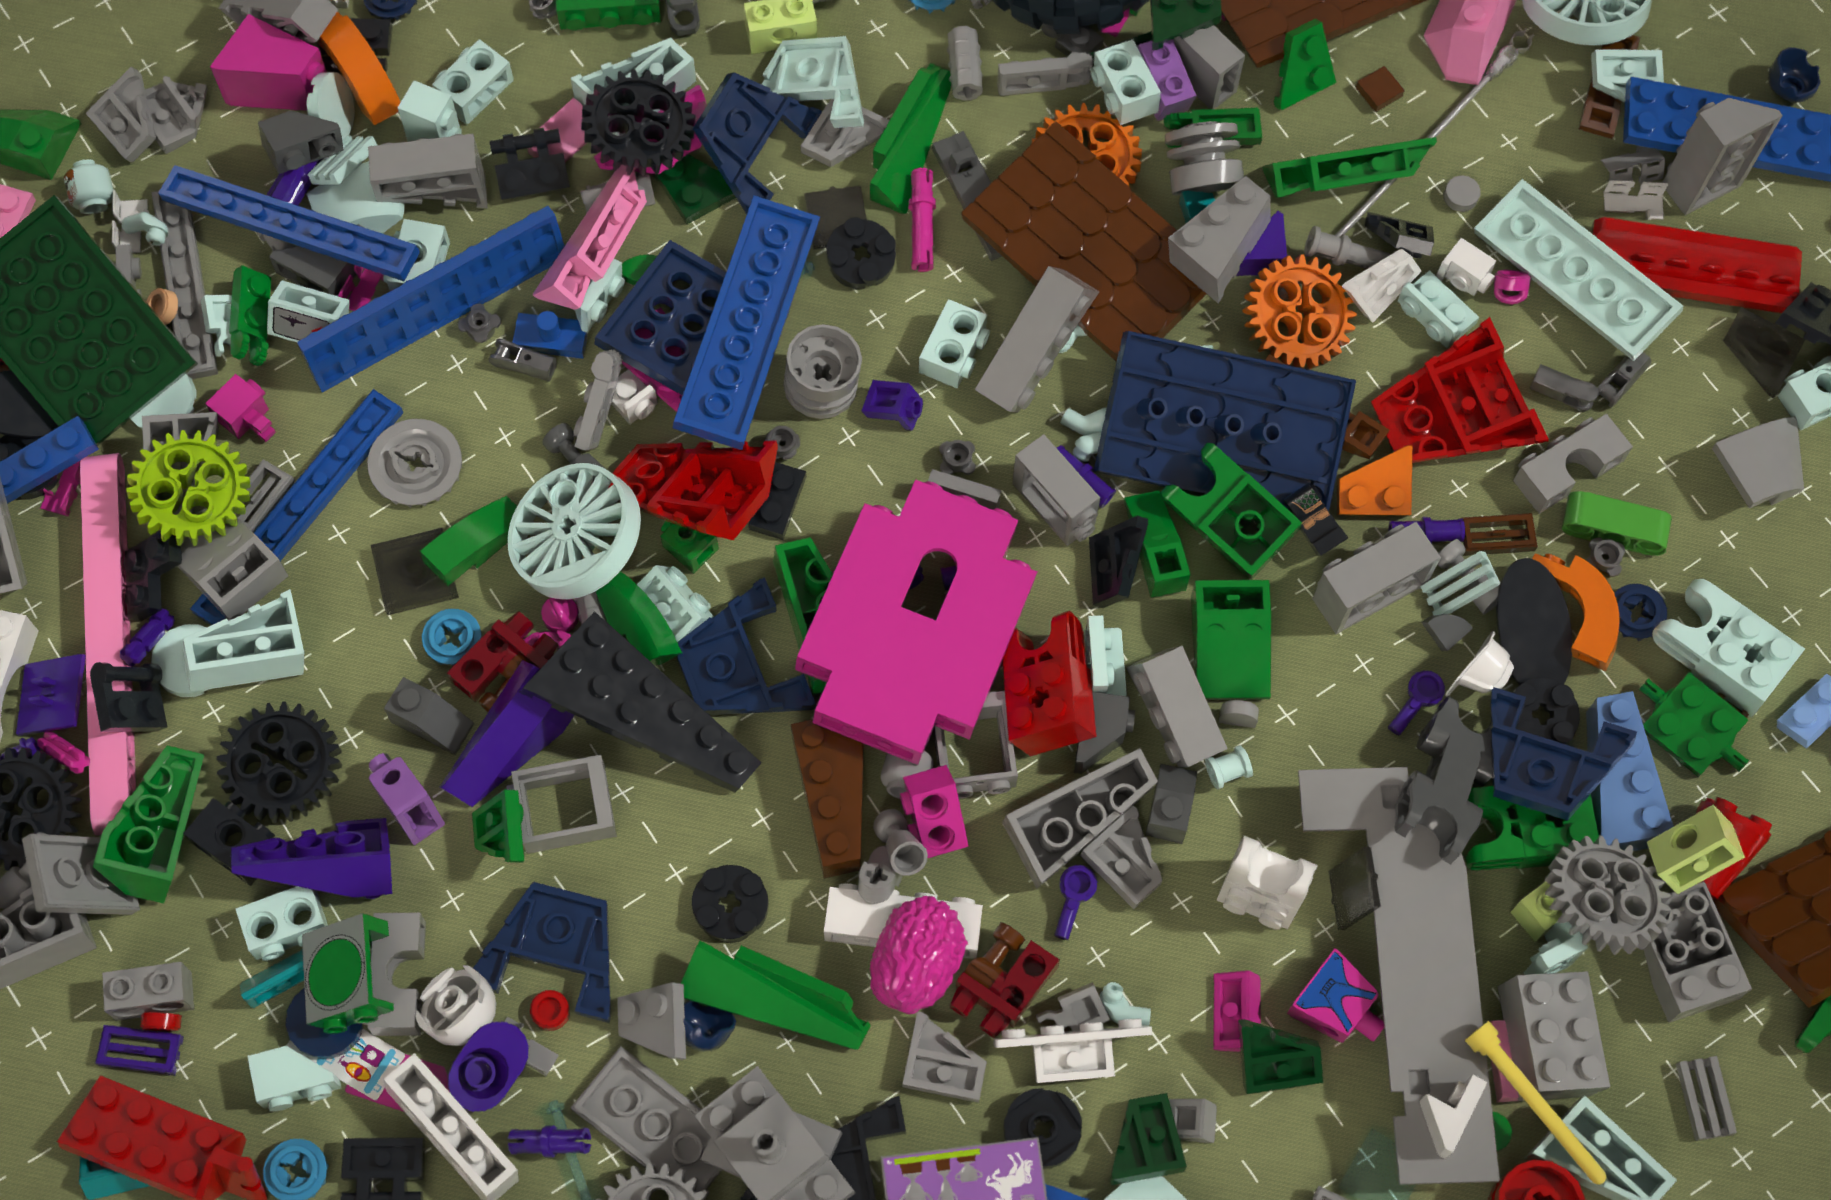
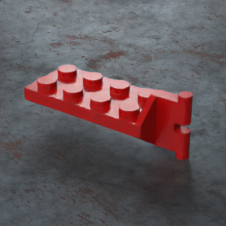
M101 1075L57 1140L60 1149L184 1200H216L226 1191L247 1200H267L266 1192L250 1157H241L246 1143L244 1133Z

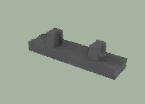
M964 131L932 143V151L962 208L965 209L991 184V181ZM971 166V169L958 174V171ZM976 232L991 261L1002 257Z

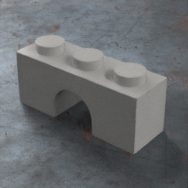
M1607 413L1597 420H1594L1592 417L1586 419L1575 429L1576 433L1568 438L1564 435L1557 437L1547 446V451L1539 456L1536 453H1532L1518 464L1520 469L1513 482L1538 514L1568 497L1576 482L1568 473L1566 464H1581L1595 478H1598L1626 459L1633 446Z
M374 913L373 917L388 921L389 936L370 942V948H372L373 998L393 1003L394 1011L378 1016V1020L363 1025H367L373 1036L421 1035V1028L415 1017L416 1010L421 1013L422 1000L419 999L420 993L417 989L395 987L392 978L395 969L401 963L407 960L424 959L426 921L421 913Z

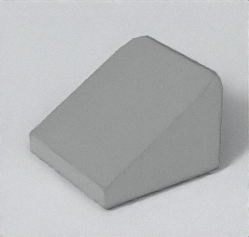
M1207 1099L1169 1100L1180 1140L1214 1143L1216 1104Z

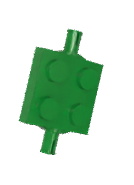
M1691 672L1676 687L1667 692H1664L1649 678L1640 687L1639 691L1656 703L1652 715L1643 724L1646 735L1697 777L1711 763L1719 760L1721 757L1738 772L1749 762V759L1732 747L1736 734L1749 720Z

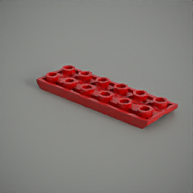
M1608 217L1594 219L1592 234L1670 296L1783 313L1800 295L1802 251L1798 247Z

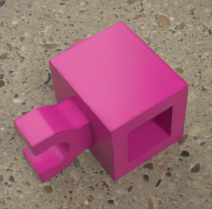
M235 374L205 403L209 412H217L218 423L238 439L249 429L253 430L265 442L276 433L275 429L270 426L272 424L271 421L264 416L269 410L263 398L265 392L252 379L246 382Z

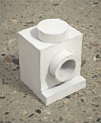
M1461 238L1442 261L1436 277L1441 282L1444 278H1447L1455 288L1460 291H1466L1472 296H1475L1478 291L1484 294L1495 278L1491 272L1496 260Z

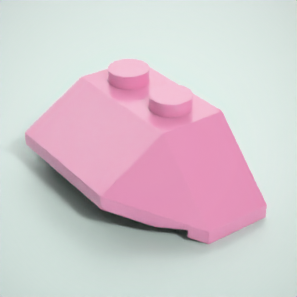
M1516 0L1439 1L1424 33V39L1446 80L1479 85Z

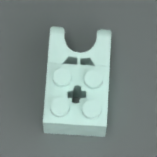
M1695 579L1685 591V602L1698 614L1702 627H1689L1674 619L1663 620L1653 630V640L1662 650L1692 670L1691 673L1716 693L1724 694L1727 701L1741 711L1743 709L1747 711L1748 716L1752 718L1805 648L1705 579Z

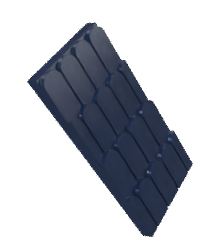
M1132 331L1123 332L1093 471L1163 487L1176 485L1185 492L1206 495L1212 490L1216 482L1212 471L1204 464L1201 457V449L1208 442L1215 444L1286 508L1287 506L1283 499L1308 483L1329 511L1356 380Z

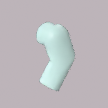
M140 212L125 217L122 220V228L126 233L133 234L144 230L147 232L146 240L148 242L153 241L152 245L155 246L164 244L165 237L169 235L167 225L148 212Z
M1068 408L1060 423L1083 436L1102 432L1107 408H1102L1086 416Z
M1101 432L1079 437L1075 442L1076 447L1073 449L1074 457L1079 461L1086 462L1089 461L1092 454L1098 453Z
M1110 982L1104 986L1100 999L1112 1021L1118 1024V1020L1142 1019V1025L1150 1024V1008L1130 1006L1122 993L1123 987L1118 983Z

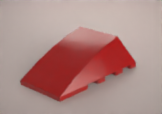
M1490 317L1480 323V326L1468 335L1465 334L1456 340L1452 347L1438 357L1435 355L1425 362L1424 366L1414 374L1407 375L1371 401L1380 424L1389 429L1386 437L1393 452L1404 446H1412V463L1549 442L1535 409H1528L1506 364L1504 345Z
M777 440L764 441L763 447H749L748 442L745 441L742 450L733 447L714 448L713 442H699L694 449H684L682 443L637 444L612 473L632 489L641 511L685 528L734 541L769 497L778 444Z

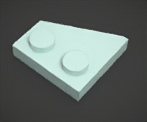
M1595 50L1591 53L1593 87L1620 101L1625 102L1626 82L1631 76L1664 83L1662 50Z

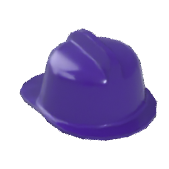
M504 1021L488 1023L480 1027L470 1037L454 1060L448 1074L450 1094L464 1109L472 1112L487 1111L497 1106L523 1071L528 1060L529 1045L524 1033L517 1026Z

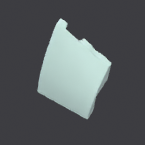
M369 161L361 163L339 185H318L307 193L313 211L355 225L359 224L364 228L382 234L403 219L404 203L377 202L370 183Z

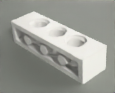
M415 1053L383 1079L386 1092L481 1200H497L519 1181L518 1169Z

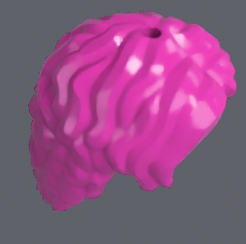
M933 896L917 897L914 900L905 901L899 908H894L889 915L885 927L879 935L870 962V987L872 993L881 1003L889 1008L909 1015L915 1014L921 1009L933 1006L938 999L943 997L947 988L952 983L953 974L960 968L968 941L965 940L964 928L957 919V912L950 910V906L946 902H939Z

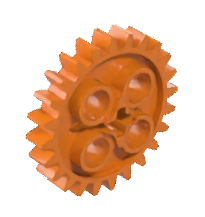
M1085 103L1081 104L1080 111H1075L1070 104L1068 105L1066 115L1057 109L1055 110L1054 120L1045 117L1044 128L1037 127L1035 139H1032V143L1044 134L1055 121L1082 144V130H1086L1088 132V149L1096 155V158L1128 186L1129 183L1135 184L1137 172H1140L1142 149L1138 148L1140 137L1132 136L1133 125L1123 127L1117 118L1115 120L1112 118V114L1108 110L1105 114L1100 113L1099 104L1095 105L1093 111H1088ZM1105 138L1108 142H1099L1096 139Z
M1303 254L1295 258L1294 262L1290 255L1283 258L1281 264L1275 260L1269 264V270L1264 268L1259 271L1260 279H1254L1249 284L1255 291L1249 292L1244 296L1252 305L1242 310L1243 313L1252 315V319L1244 324V327L1255 328L1256 332L1251 335L1250 341L1257 339L1262 341L1257 351L1260 353L1269 349L1271 351L1270 355L1276 359L1282 357L1281 362L1290 365L1293 361L1294 367L1304 368L1306 363L1309 369L1317 367L1318 361L1322 365L1331 361L1330 355L1335 357L1341 354L1342 351L1339 345L1344 346L1350 342V339L1344 333H1350L1355 330V326L1347 322V320L1357 316V312L1348 310L1347 306L1353 303L1350 297H1345L1344 293L1346 291L1337 283L1342 274L1329 275L1331 267L1329 263L1322 268H1318L1317 257H1314L1306 264ZM1298 282L1302 284V290L1300 289ZM1278 287L1286 290L1288 302L1283 301L1279 297ZM1312 289L1320 293L1322 298L1321 304L1312 298ZM1278 321L1283 322L1287 326L1288 336H1283L1279 332ZM1312 323L1321 329V338H1317L1312 333ZM1298 335H1299V338H1300V340L1302 341V343H1299V342H1298V340H1297V336H1298Z

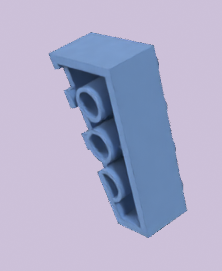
M1633 691L1598 697L1586 712L1588 752L1592 753L1594 751L1604 721L1637 731L1634 744L1591 793L1598 835L1604 837L1607 845H1610L1614 839H1618L1620 849L1625 850L1629 845L1633 846V851L1648 849L1647 841L1674 826Z

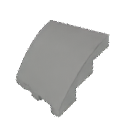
M1795 416L1774 420L1716 442L1712 447L1713 452L1749 509L1767 500L1772 506L1804 490L1798 423Z

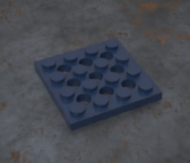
M669 240L595 336L594 345L604 351L616 350V352H619V355H622L621 359H623V362L683 396L714 307L706 306L702 299L708 297L717 299L726 272ZM684 280L690 287L680 290L675 288L672 282ZM665 304L672 311L668 314H660L653 307ZM690 321L697 322L701 325L702 329L692 332L687 330L684 324ZM645 328L650 330L653 336L643 339L638 337L635 331ZM670 346H677L683 350L684 354L677 357L671 356L665 349Z

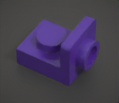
M872 380L861 411L867 418L895 420L905 430H914L916 421L922 413L923 399L909 383Z

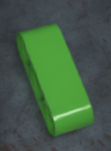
M1575 491L1568 495L1562 530L1564 533L1588 541L1597 537L1602 540H1613L1621 543L1625 550L1658 556L1666 553L1672 516L1659 509L1589 492Z

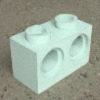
M479 39L473 46L465 48L451 67L441 71L432 86L451 95L455 111L457 112V118L468 125L514 79L510 62ZM484 67L487 68V69L481 70V71L478 70V69L484 68ZM458 90H464V91L461 92V93H454L455 91H458Z
M1133 39L1095 52L1094 67L1091 68L1092 80L1096 87L1102 88L1105 94L1104 100L1107 110L1110 114L1115 113L1120 125L1158 113L1161 92Z
M948 299L919 357V373L958 389L963 377L969 379L976 363V359L973 356L977 348L983 350L989 338L990 330L986 329L987 315ZM967 328L971 330V332L967 334L958 333L956 329ZM950 356L955 358L957 361L954 363H945L941 359Z
M298 886L236 908L248 950L256 960H273L284 955L285 950L296 945L303 947L302 934L328 925L317 891ZM304 910L311 911V917L308 922L302 925L294 924L295 917L299 912ZM274 924V931L269 937L264 939L257 937L258 931L262 926Z

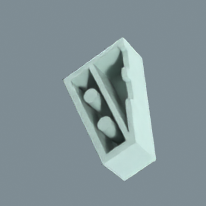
M672 38L631 53V58L612 65L611 62L601 65V70L584 77L581 74L571 77L574 98L582 106H586L587 94H594L595 84L604 87L606 76L610 77L613 81H617L618 71H621L626 78H630L632 69H635L638 77L643 78L645 72L650 70L652 80H656L662 74L664 75L663 84L665 86L673 81L676 82L675 93L685 91L696 82L694 59ZM618 103V104H620V105H622V106H628V105H629V104H627V103ZM614 132V133H612V134L617 135V136H622V135H624L623 133H620V132Z

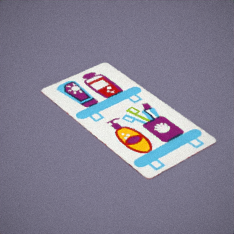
M362 1029V1035L355 1046L346 1054L333 1059L314 1058L303 1054L291 1040L286 1045L332 1072L339 1080L373 1100H377L385 1089L383 1079L395 1070L405 1058V1053Z

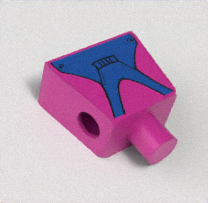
M1335 948L1287 1012L1291 1017L1341 1043L1346 1040L1354 1028L1372 1042L1376 1040L1384 1029V1021L1368 1010L1378 997V991Z

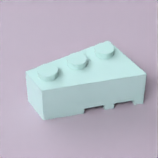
M291 589L281 593L280 598L260 606L257 604L248 608L247 613L230 621L226 618L183 638L184 663L190 692L303 675L304 649Z
M1586 1096L1576 1101L1562 1116L1561 1120L1605 1171L1606 1181L1599 1185L1593 1183L1550 1131L1525 1157L1529 1161H1552L1566 1168L1580 1185L1611 1200H1660L1677 1181Z

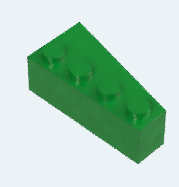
M811 537L775 545L773 564L799 651L833 576ZM807 675L812 695L823 693L827 682Z

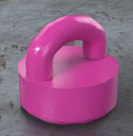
M1500 270L1496 272L1494 296L1500 302L1506 304H1518L1524 301L1528 296L1531 276L1526 272L1516 270ZM1502 291H1519V294L1509 296L1505 295Z
M549 597L543 604L541 610L542 619L550 631L569 632L578 623L579 612L573 599L562 600Z

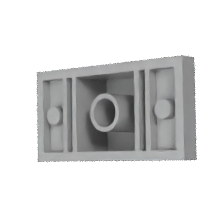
M758 1066L694 1115L758 1200H847L855 1194V1191L831 1162L821 1146Z

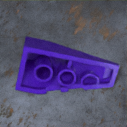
M522 660L440 785V788L473 807L512 775L511 772L521 768L566 730L575 715L567 711L562 713L552 708L550 703L535 696L530 698L519 693L540 670L538 667Z
M386 818L345 821L336 823V830L317 835L314 829L302 831L301 837L288 842L281 838H271L231 848L232 873L349 897L375 899L382 895L392 894Z

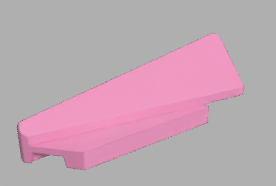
M621 165L613 173L534 291L533 296L535 298L577 310L583 303L591 279L596 282L604 277L647 202L644 190L638 189L634 172L635 167L630 175H627L626 166Z

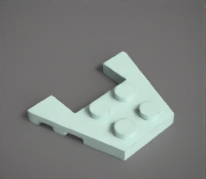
M846 36L783 40L762 74L765 78L762 85L771 88L770 91L784 97L789 96L799 101L834 99L830 116L833 127H862L864 125V118L851 47Z

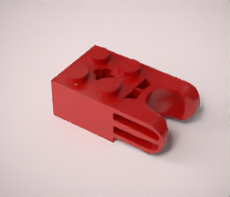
M1070 611L1052 617L1051 631L1047 641L1035 650L1032 640L1015 628L1003 657L1009 742L1031 757L1097 737L1091 670L1086 664L1084 632L1078 618Z

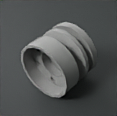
M1216 121L1199 122L1183 126L1164 135L1166 145L1182 146L1167 152V158L1184 161V165L1169 171L1173 195H1181L1183 191L1210 193L1230 189L1244 177L1242 161L1225 158L1226 153L1240 147L1239 141L1223 140L1238 134L1237 124L1218 123Z
M825 324L810 326L796 334L788 347L783 382L786 398L794 409L805 416L824 419L836 417L849 408L856 396L862 363L860 348L854 338L839 327Z

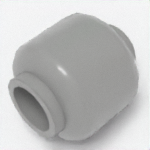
M924 751L919 765L886 753L881 771V782L890 795L901 799L900 793L906 792L903 777L933 769V758Z

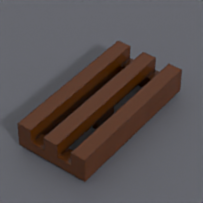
M1532 513L1462 518L1465 525V538L1463 541L1465 553L1463 556L1474 555L1479 551L1486 552V554L1535 551L1538 547ZM1516 525L1526 526V529L1518 530L1503 529L1486 532L1470 531V528L1501 527ZM1523 538H1528V540L1472 543V542H1476V541H1492V540H1508V539H1523Z

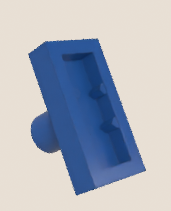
M544 311L539 315L518 313L512 343L542 354L583 359L588 333L581 330L578 320L558 318L551 311Z

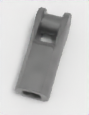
M505 339L496 340L495 345L497 349L495 354H491L488 358L492 365L548 382L551 380L556 369V358L526 349ZM510 354L517 356L515 361L508 359Z
M1644 352L1635 361L1625 356L1600 384L1598 396L1601 395L1609 401V407H1614L1651 365L1650 357ZM1612 381L1621 388L1620 391L1610 385V382Z
M1540 364L1530 386L1531 390L1562 401L1581 412L1591 409L1599 393L1598 388L1594 384L1572 378Z

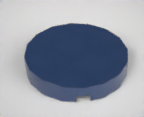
M305 987L294 996L287 1009L285 1026L289 1038L303 1054L310 1057L333 1059L346 1054L358 1043L362 1035L363 1024L360 1023L347 1026V1031L337 1034L324 1033L323 1028L308 1025L306 1022Z

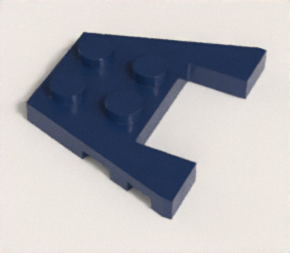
M733 72L725 76L694 125L693 130L747 214L754 195L767 200H771L774 195L748 170L779 120L803 139L807 137L822 111L815 107L809 108L799 103V100L792 97H784L770 91L771 88Z
M765 577L756 581L753 587L741 597L738 595L730 601L728 607L712 619L709 617L677 642L682 653L676 657L693 701L709 715L816 709L815 700L804 674L770 687L766 686L743 628V623L777 611Z
M1493 687L1490 697L1493 797L1568 821L1631 748L1637 731L1604 721L1594 751L1592 753L1516 729L1526 697Z
M532 882L504 921L505 924L497 936L483 950V955L473 969L487 980L493 992L497 994L499 993L511 956L583 974L585 978L575 1007V1013L580 1016L610 1023L611 997L607 901Z

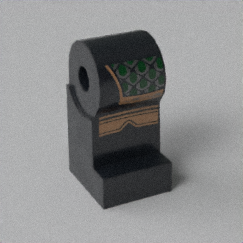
M1307 483L1283 499L1289 511L1302 522L1300 530L1317 556H1322L1348 539L1346 533L1337 524L1310 484Z

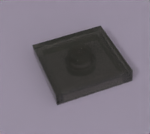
M443 528L371 545L387 616L459 598L456 581L447 586L423 562L420 550L444 532Z

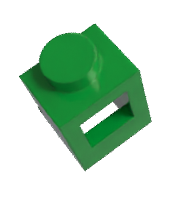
M665 521L661 527L663 532L660 535L662 547L693 574L719 550L717 536L704 534ZM687 532H689L692 535L690 538L687 539L681 538Z

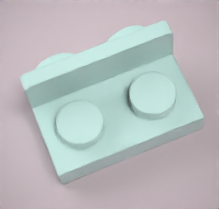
M1430 270L1415 283L1411 284L1408 282L1405 284L1398 298L1402 310L1409 317H1415L1425 327L1428 335L1433 340L1440 341L1446 348L1450 347L1476 325L1479 319Z
M655 565L637 585L661 612L678 642L709 617L712 619L714 616L709 611L711 606L708 601L699 593L691 591L686 585L688 582L687 577L678 568Z
M1103 615L1088 616L1084 635L1087 667L1091 670L1092 692L1126 696L1122 630L1120 628H1104Z
M1557 921L1545 934V939L1548 943L1538 949L1539 952L1530 958L1532 964L1524 971V975L1558 973L1571 966L1588 949L1587 944H1582L1583 934L1577 932L1574 935H1570L1569 930L1572 925L1569 922L1559 923Z

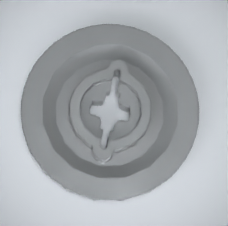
M408 419L388 427L374 441L367 462L371 482L383 498L391 500L395 505L398 503L404 504L409 508L413 505L425 507L428 502L439 501L443 494L451 492L455 481H459V473L461 468H463L461 449L454 435L444 426L426 419ZM417 457H421V462L426 467H416L414 471H410V466L405 461H415Z

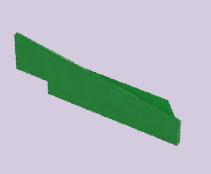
M929 63L927 69L922 67L917 71L873 149V168L878 170L870 182L871 201L901 214L908 212L909 199H912L911 171L924 167L952 87L950 70Z
M1436 137L1276 162L1262 166V170L1275 198L1284 197L1310 188L1311 192L1410 177L1416 173L1420 167L1419 163L1428 150L1436 144L1437 139Z
M699 941L681 982L684 989V999L854 1050H858L861 1047L871 1027L868 1021L857 1018L853 1013L854 1001L846 991L742 945L733 959L705 942Z

